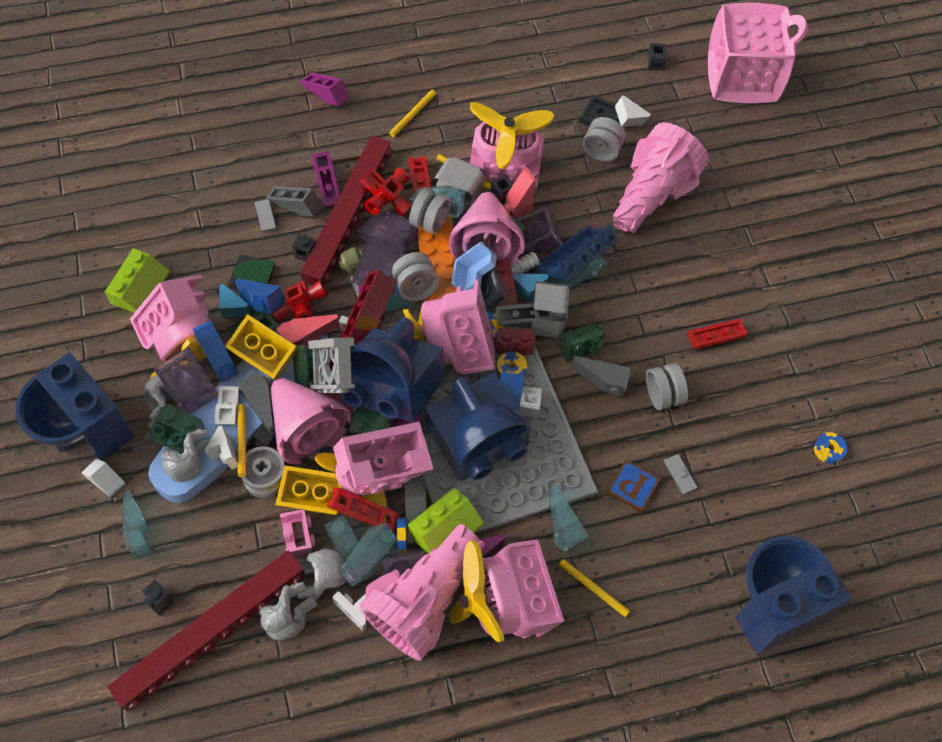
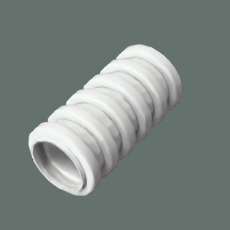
M531 252L529 255L526 254L524 257H520L511 266L512 272L524 274L529 269L533 270L535 265L539 263L537 255Z

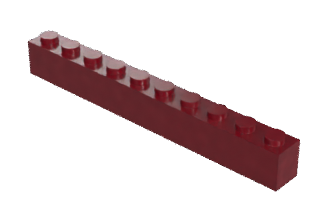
M370 136L300 272L301 279L306 284L312 286L319 280L324 285L329 282L331 271L336 268L338 257L344 252L345 243L347 240H350L352 229L354 226H357L359 215L366 208L365 201L372 196V193L360 180L372 167L379 174L384 172L386 161L391 158L393 152L390 141Z
M287 550L110 683L107 688L119 706L125 711L137 708L141 704L142 699L158 692L163 683L175 679L179 675L178 672L184 667L192 666L201 654H206L213 650L218 641L230 637L233 634V630L239 625L247 624L251 620V616L256 612L260 613L262 607L268 606V603L274 599H279L284 586L288 585L290 587L295 583L301 582L306 575L303 568Z

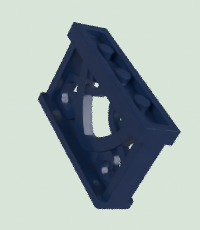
M586 225L537 263L535 267L539 274H548V280L550 278H561L564 281H568L617 243L619 239L611 225L606 228H592L591 225Z

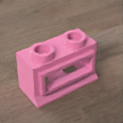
M305 510L280 514L286 551L289 550L293 557L313 553L312 547H315L316 544L314 534L309 535L308 528L312 527L310 515L306 516ZM302 522L306 546L296 548L292 524Z

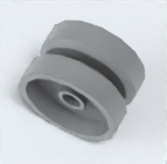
M599 117L594 119L582 142L584 151L596 160L603 162L613 161L617 158L620 148L625 141V129L617 121L610 118Z
M426 187L423 188L417 195L409 215L410 225L417 228L424 226V231L434 235L438 233L448 215L451 203L450 198L442 194L436 196L435 191Z
M420 252L406 254L399 258L393 266V278L397 281L396 284L400 295L406 300L420 301L426 299L439 286L438 274L434 269L431 259L426 254Z
M672 363L663 366V369L656 367L647 370V389L650 399L657 410L670 408L671 404L677 406L687 402V384L678 364Z
M256 447L246 453V476L241 477L248 492L260 498H269L278 494L285 466L284 460L275 449L270 447Z

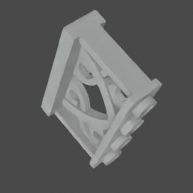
M330 338L308 341L309 349H313L314 385H311V389H317L318 393H349V388H355V384H351L350 346H354V338ZM331 359L334 363L332 372L329 366Z

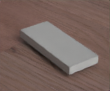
M269 199L255 202L262 233L276 230Z
M679 454L664 460L683 495L698 488Z

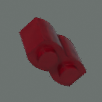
M508 327L497 329L496 353L504 354L512 351L518 352L523 356L534 353V330L528 328L515 330Z

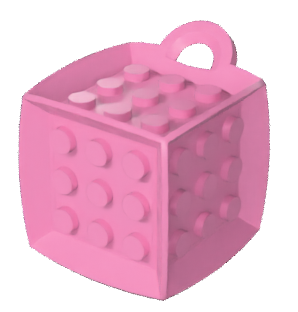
M766 3L722 5L712 29L708 51V75L713 98L737 103L778 101L789 82L793 70L796 45L802 41L808 31L806 19L801 15H791L789 8L781 5ZM793 24L798 25L799 30L797 34L790 38L789 26Z

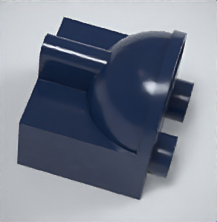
M406 317L400 318L389 332L373 328L364 340L355 343L354 346H350L351 384H355V388H349V393H341L342 401L351 407H364L380 412L387 418H400L413 422L446 378L443 347L415 340L413 323Z
M70 352L30 379L18 395L15 413L22 430L31 439L55 446L59 452H66L84 440L95 455L103 461L134 438L118 407Z
M494 372L470 384L466 377H461L453 383L452 394L424 407L425 426L459 481L471 476L473 481L483 479L493 471L494 467L492 464L503 458H506L508 462H514L523 457L529 450L527 446L531 425L521 415Z
M778 536L760 544L750 556L746 567V584L752 599L740 611L736 619L756 654L759 655L828 621L852 600V597L829 560L816 546L801 538Z

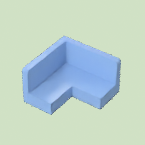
M479 242L455 260L451 284L456 288L462 286L463 291L474 289V280L478 279L479 285H481L482 275L496 266L497 254L483 242Z

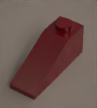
M510 260L496 261V267L498 268L505 299L498 303L497 306L518 305Z

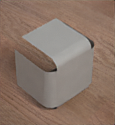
M456 157L447 158L433 180V191L436 192V196L442 194L449 197L452 210L463 214V197L465 192L468 191L471 194L472 206L484 191V173L482 168Z
M536 281L533 298H535L534 309L554 312V321L532 319L531 328L529 329L534 330L535 335L561 337L568 317L569 287L565 284Z

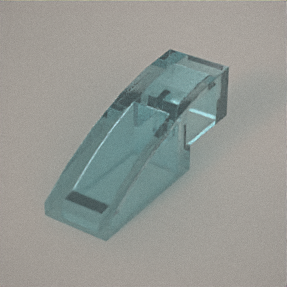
M128 490L125 492L123 500V530L131 554L135 559H138L151 552L143 536L150 529L134 497Z

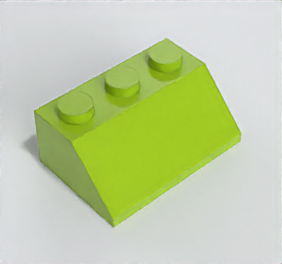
M133 248L105 290V294L110 304L135 313L155 287L167 279L170 270L150 254Z
M454 487L410 522L408 527L411 539L429 554L433 549H437L459 524L465 525L466 528L476 533L484 526V522L469 499Z

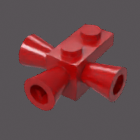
M372 167L360 180L374 195L365 201L366 209L371 214L378 215L383 205L386 206L391 202L401 217L413 205L398 195L404 188L403 185L410 180L408 173L401 168H397L393 175H390L385 180Z
M303 280L283 291L286 301L272 314L278 322L292 311L295 314V319L313 317L310 310L314 309L312 301L328 297V291L321 280L317 281L309 289Z

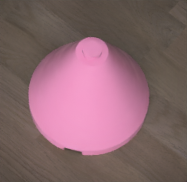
M482 193L452 230L449 240L451 255L456 260L479 242H483L497 254L496 261L510 260L512 266L518 261V256L521 253L523 254V233L493 193Z
M286 378L276 379L272 383L271 397L277 450L286 463L301 464L300 459L305 457L313 460L320 453V448L325 446L333 447L347 431L344 426L347 421L351 423V413L343 403Z

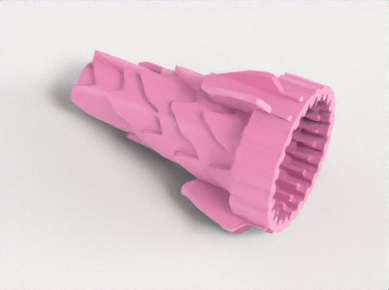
M664 122L657 124L647 138L639 140L631 168L635 171L632 175L634 178L627 186L624 196L619 201L620 206L613 214L614 226L617 229L635 233L648 215L650 216L659 205L662 206L670 194L673 200H677L700 184L699 176L708 166L710 160L707 150L696 137L677 125Z
M459 524L437 549H433L428 555L423 556L412 569H407L401 577L399 571L395 569L370 583L366 587V598L359 607L362 615L395 647L411 658L421 661L428 651L435 647L445 618L443 612L452 602V596L461 584L466 544L469 541L475 540L482 550L485 543L479 540L465 525Z

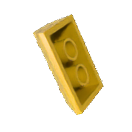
M248 314L225 345L230 352L274 381L283 376L297 346Z
M284 466L276 506L337 515L338 511L328 509L327 505L332 500L333 495L331 493L333 488H343L339 484L335 473Z

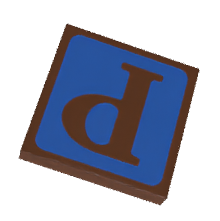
M625 459L606 494L642 513L661 478Z

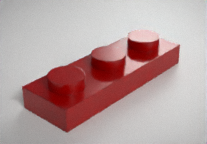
M741 318L690 330L687 335L693 349L697 350L746 338L748 333Z

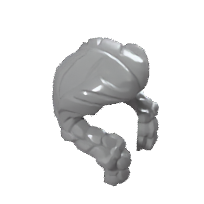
M159 373L146 383L144 397L147 406L152 411L149 415L152 420L148 423L150 428L157 427L158 423L162 422L165 408L167 407L166 401L170 399L179 400L182 396L181 384L169 374Z
M197 429L195 432L186 434L184 453L180 454L178 451L165 449L162 452L163 468L172 480L185 482L194 479L200 473V452L205 450L210 440L207 438L203 441H198L195 446L194 441L208 436L206 429Z
M324 548L308 554L307 561L300 566L306 575L309 572H314L315 582L314 586H307L306 591L298 594V598L313 597L317 600L325 589L337 588L346 583L347 568L344 558L339 552Z
M304 582L295 583L290 587L288 585L284 586L277 605H268L260 609L261 625L272 639L282 641L296 636L305 627V615L307 612L317 606V602L313 597L301 602L300 606L294 608L295 616L293 622L290 613V598L307 590Z

